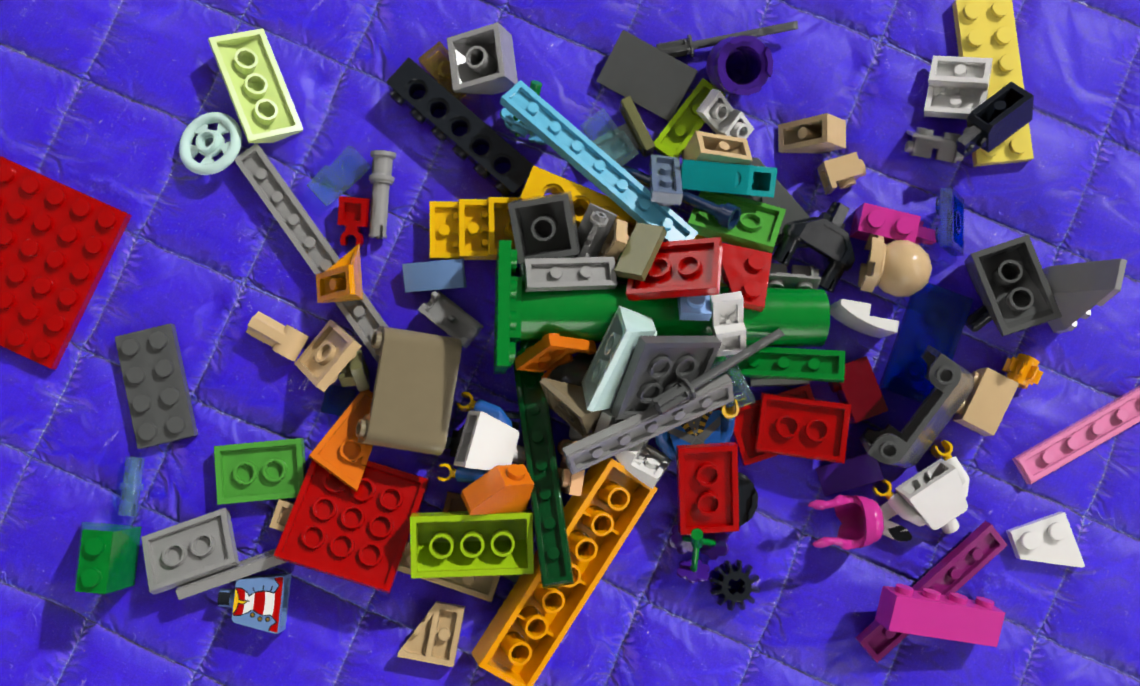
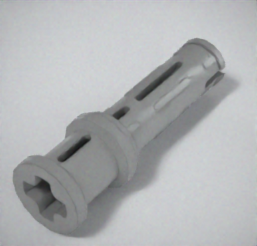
M385 150L370 151V156L373 158L372 174L369 175L368 179L372 184L368 237L386 239L389 189L395 180L392 176L393 160L396 159V153Z

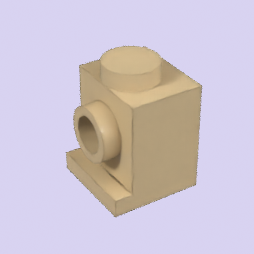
M857 152L823 161L817 168L826 195L831 194L838 186L839 189L851 187L856 184L855 180L866 175L865 164L862 159L858 158Z

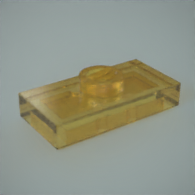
M440 41L418 58L420 64L433 79L455 98L460 100L467 94L455 93L453 91L449 53Z

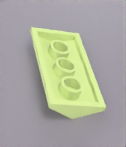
M263 28L208 38L209 45L248 143H275L303 131L302 124Z

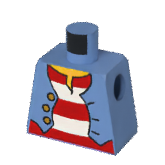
M292 573L255 575L238 579L235 589H220L218 606L233 608V623L279 634L286 629Z

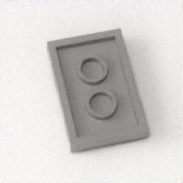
M226 508L141 537L149 592L154 595L240 565L230 511Z

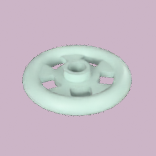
M210 112L197 117L186 127L180 139L179 155L182 163L188 170L198 175H213L223 171L233 163L239 154L242 144L241 129L235 119L225 113ZM218 123L217 130L208 129L209 124ZM230 133V141L225 143L223 135ZM197 134L196 145H192V141ZM222 151L224 155L217 161H214L213 157ZM198 153L204 156L200 163L194 160Z

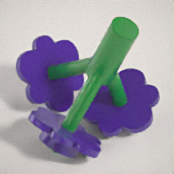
M674 525L672 527L673 534L668 539L669 545L672 548H677L679 554L683 555L687 551L693 552L692 558L688 561H681L677 569V575L690 583L705 582L709 579L708 572L710 567L702 564V561L698 559L699 549L702 554L708 555L711 560H716L718 556H725L729 551L727 544L729 536L724 532L703 534L701 529L696 528L692 530L690 535H680L678 525Z

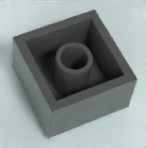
M571 191L515 200L508 203L518 264H522L524 259L559 258L579 254L581 247Z

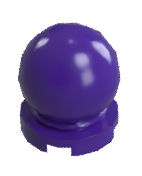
M754 36L728 37L719 41L710 51L707 57L706 72L710 82L717 90L725 94L751 95L759 92L768 77H771L773 73V58L770 49L765 47Z

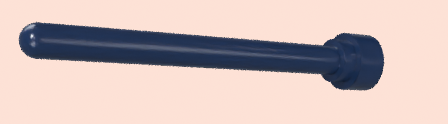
M627 165L622 166L642 185L650 188V175ZM683 190V203L713 215L718 224L731 230L737 225L741 216L740 207L730 203L718 205Z

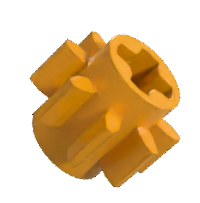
M1019 353L1016 358H1007L1002 371L1007 373V377L1018 382V387L1022 389H1027L1029 384L1038 385L1044 373L1038 370L1040 362L1037 359Z

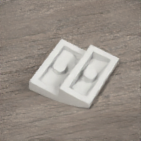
M933 55L928 79L929 87L924 107V117L967 119L971 111L987 100L993 58Z
M840 299L830 305L831 316L845 326L860 333L884 338L898 332L899 321L870 316L871 304Z
M649 440L614 455L628 472L652 489L672 461L663 452L648 445Z

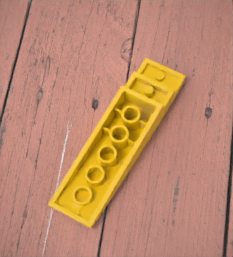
M520 197L459 199L458 202L429 201L430 260H496L499 240H512L511 249H516L508 203L519 200ZM573 204L575 215L583 216L585 214L584 207L580 204ZM628 226L627 235L631 236L635 227Z

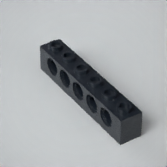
M408 57L386 81L391 91L388 95L398 105L406 104L411 109L409 113L420 124L424 122L432 127L431 133L441 142L447 140L454 146L452 151L460 159L465 161L468 158L475 164L473 169L482 178L490 177L496 183L494 185L495 189L504 197L509 195L511 197H519L523 192L533 164ZM417 90L425 91V95L421 99H413V93ZM438 108L447 110L443 117L436 118L432 115ZM459 126L468 128L467 133L463 136H456L453 133ZM485 144L489 147L486 154L478 155L474 152L478 145ZM503 162L511 166L510 170L503 174L495 170L496 166Z

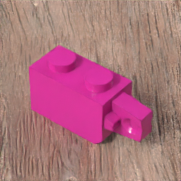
M863 203L855 210L849 237L867 241L869 235L874 234L884 236L885 244L894 240H909L916 244L933 245L937 241L939 231L923 227L924 222L920 221L921 216Z

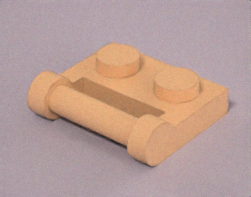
M563 439L557 446L559 454L562 455L560 468L558 467L561 492L581 496L585 469L572 475L562 448L577 441Z

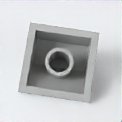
M498 22L447 38L452 86L455 93L494 95L509 91L518 82L512 35Z

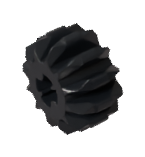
M737 559L733 568L730 561L725 560V571L718 566L714 568L715 572L720 576L719 578L710 577L709 581L712 584L718 585L712 588L710 593L712 595H719L716 602L720 606L727 601V609L732 611L737 602L738 607L744 610L745 603L743 600L747 599L753 604L755 599L750 593L760 592L759 587L751 585L759 580V576L756 574L750 575L753 567L749 564L742 569L741 560ZM731 579L734 581L741 580L738 582L740 588L737 591L733 588L730 591L728 590V588H731L728 584Z

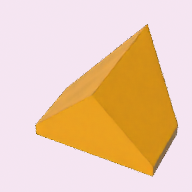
M360 243L325 272L316 274L317 303L363 300Z

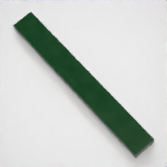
M514 361L513 367L526 466L534 482L531 504L542 587L546 589L574 584L550 409L540 384L544 372L516 370Z

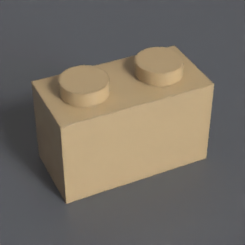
M986 367L971 373L974 378V388L956 411L953 421L982 436H994L1019 383Z

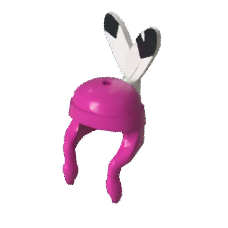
M841 494L828 501L814 500L808 504V507L816 510L834 508L836 516L842 522L838 530V537H822L812 543L814 547L825 548L836 545L840 546L843 550L863 548L877 542L882 535L899 542L912 539L911 533L905 527L889 521L897 513L887 502L879 506L876 501L864 496Z

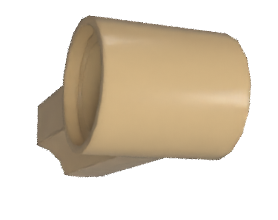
M259 311L252 316L246 333L257 340L273 347L272 350L294 362L309 336L287 324L285 326Z

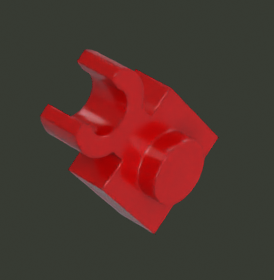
M339 196L337 225L345 226V231L340 236L341 245L347 246L349 236L353 235L356 238V246L359 243L360 247L363 246L364 236L360 232V227H368L370 199Z

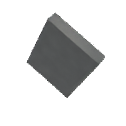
M623 30L596 82L625 98L631 96L634 103L670 122L698 71Z

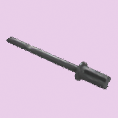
M798 21L692 41L691 35H687V38L656 44V48L674 58L690 55L692 58L694 57V50L715 46L719 41L728 37L741 35L761 37L798 29Z
M778 328L693 381L689 382L686 378H681L679 384L652 399L656 411L663 415L688 399L694 400L697 388L783 337L785 334Z

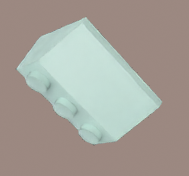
M619 305L582 380L587 410L594 412L613 407L639 337L657 336V331L651 317Z

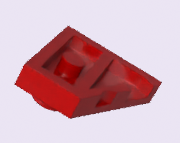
M723 243L721 274L729 288L728 293L741 291L744 298V308L762 312L765 308L772 253Z

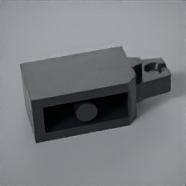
M1013 82L1007 84L971 111L967 118V127L956 141L957 152L964 157L979 148L989 153L1032 120L1034 95Z

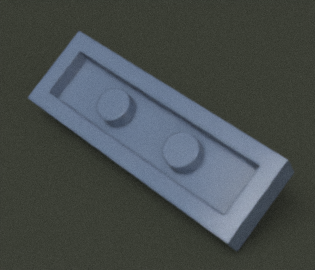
M651 154L649 163L651 202L667 207L673 204L681 205L683 190L679 157Z

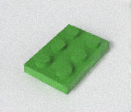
M700 191L699 197L715 204L730 203L740 207L741 216L737 225L730 230L719 225L713 215L693 208L688 224L698 232L697 235L707 238L721 237L722 242L773 253L786 209L729 193Z
M304 438L214 446L217 505L297 497L306 476Z

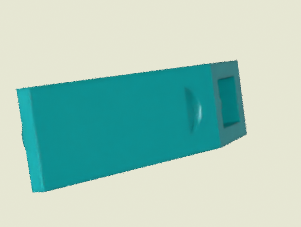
M682 159V189L774 198L778 168Z

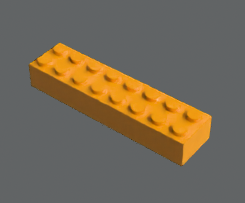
M611 457L591 466L584 476L581 496L572 495L564 507L574 584L544 589L542 587L537 549L534 554V574H524L519 577L471 652L478 666L513 686H533L658 488L654 487L652 489Z

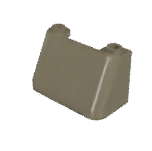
M378 326L377 331H374L372 335L371 347L375 349V354L380 357L370 414H366L363 419H359L356 425L358 443L439 456L443 453L447 442L462 342L458 338Z

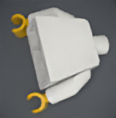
M943 440L941 444L945 449V453L940 452L937 445L931 446V454L939 460L896 487V494L891 491L892 485L886 479L881 480L887 486L885 493H880L874 486H872V490L879 497L885 496L888 499L887 504L902 519L919 527L927 525L932 530L941 528L945 534H951L960 527L956 517L967 511L966 497L968 496L970 479L957 457H952V444L947 440Z

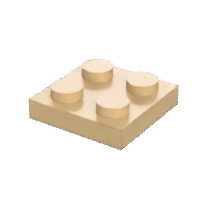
M330 319L294 364L317 388L325 392L337 380L344 367L355 358L357 351L362 346L343 328Z

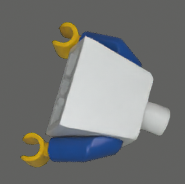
M462 392L461 396L469 398L470 403L466 406L456 403L461 411L468 412L453 464L458 466V468L454 469L448 463L440 464L439 467H447L450 474L447 478H437L440 481H449L455 478L458 482L473 483L495 466L511 465L512 462L525 463L524 447L517 445L520 435L519 431L512 428V421L503 409L481 399L475 401L469 392Z

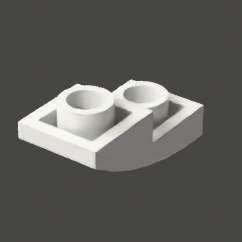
M712 89L696 110L699 116L716 134L747 139L754 130L742 111L733 109L719 90Z

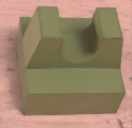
M358 350L355 358L340 372L341 374L338 375V379L342 387L357 386L358 391L361 392L370 389V372L362 350Z

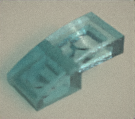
M604 107L579 125L586 136L621 167L639 154L625 132L619 130Z
M348 146L330 166L325 165L307 186L328 206L353 186L372 166L353 146Z

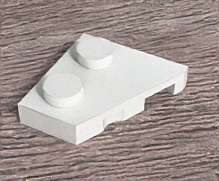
M1057 512L1006 530L1017 559L1080 568L1085 567L1065 512Z

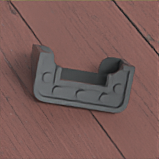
M930 345L927 346L920 357L927 365V372L923 377L929 380L934 385V388L901 432L888 423L885 429L872 430L867 427L859 438L866 452L881 463L901 468H910L917 464L974 388V378L968 370Z

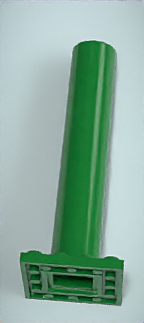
M499 240L495 275L494 374H505L508 367H512L515 361L516 343H519V341H540L546 334L558 333L564 337L601 342L619 305L651 317L657 331V336H713L712 315L710 321L679 320L677 298L629 301L626 296L627 284H617L615 289L525 292V282L522 281V277L514 276L517 268V249H511L512 240ZM720 286L719 294L728 293L729 288ZM767 288L765 308L762 312L744 308L746 346L754 344L780 328L785 335L768 346L822 347L826 342L830 327V304L825 290Z

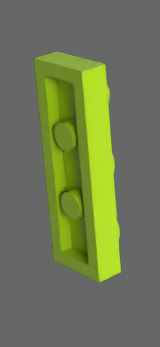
M702 78L656 138L654 150L663 156L680 157L695 131H699L705 124V121L696 110L710 91L716 89L714 85Z

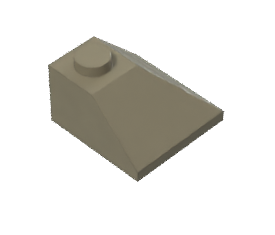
M543 378L540 384L550 409L583 438L594 434L601 412L604 410L594 412L587 410L583 387Z

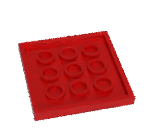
M312 460L273 556L279 560L390 594L410 538V516L412 513L419 512L429 479L368 461L358 490L355 492Z

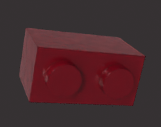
M867 356L845 363L844 382H828L831 391L837 393L840 403L851 404L849 424L857 423L889 411Z

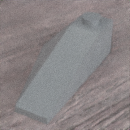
M1112 259L1044 268V274L1062 315L1061 318L1048 322L1053 332L1061 334L1074 330L1077 327V320L1079 318L1087 319L1095 305L1103 306L1121 291L1127 260Z

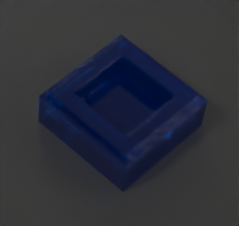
M330 385L325 391L321 412L341 416L355 399L357 390Z

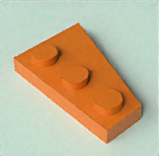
M370 390L361 391L309 455V458L355 492L358 490L373 445L358 443V437L356 436L358 420L363 419L366 414H370L373 392Z

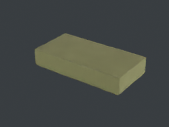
M628 96L621 100L619 110L635 138L642 156L645 158L654 153L655 144L631 96Z
M637 222L614 269L617 277L645 281L667 234L665 227Z

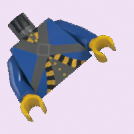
M734 399L732 407L727 408L726 404L721 406L722 414L720 410L710 411L654 437L656 445L670 460H676L677 462L676 446L730 442L734 432L735 416L739 413L737 399Z

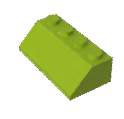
M527 509L523 512L469 515L468 511L412 513L410 516L411 579L534 574L532 510Z

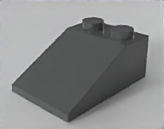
M1029 235L971 253L964 261L973 286L1002 337L1062 317Z

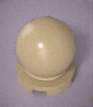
M869 235L864 250H869L867 264L861 263L858 287H860V291L872 293L878 285L883 292L892 296L910 297L928 284L932 272L930 256L919 244L909 240H894L885 244L884 236Z

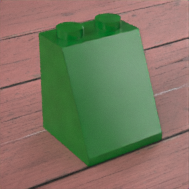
M82 522L75 573V592L108 594L134 586L142 527Z

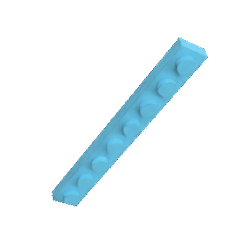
M523 81L517 82L501 97L500 104L635 221L665 227L667 234L663 242L690 240L697 236L698 232L669 207L651 202V193L645 186Z

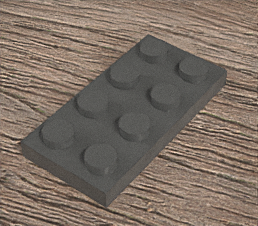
M170 323L116 336L115 342L137 448L145 449L198 436L175 324Z

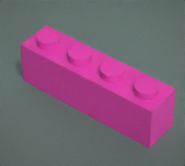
M896 584L895 587L883 586L875 620L885 629L892 632L997 647L1005 612L994 606L995 602L985 597L977 596L976 600H971L965 595L950 592L949 596H946L929 588H923L921 592L915 591L912 587L904 584Z

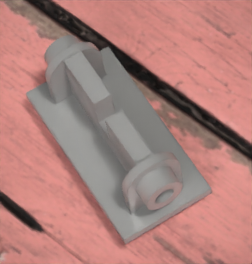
M917 127L916 132L908 130L906 132L912 136V141H907L905 144V152H909L910 156L930 159L932 150L935 148L937 149L936 160L956 163L964 158L956 149V141L961 136L960 134L945 132L944 137L933 135L934 130Z
M590 203L578 227L581 251L577 255H572V257H597L617 215Z
M771 263L768 288L817 289L821 281L819 269H814L813 266L792 265L790 274L787 273V266Z

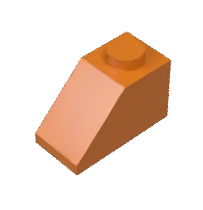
M524 464L498 465L464 488L461 492V497L469 515L523 512L527 510L534 482Z

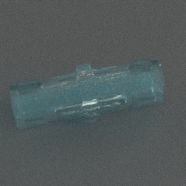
M126 456L123 482L119 484L121 499L118 515L138 516L140 492L144 489L142 474L145 458Z

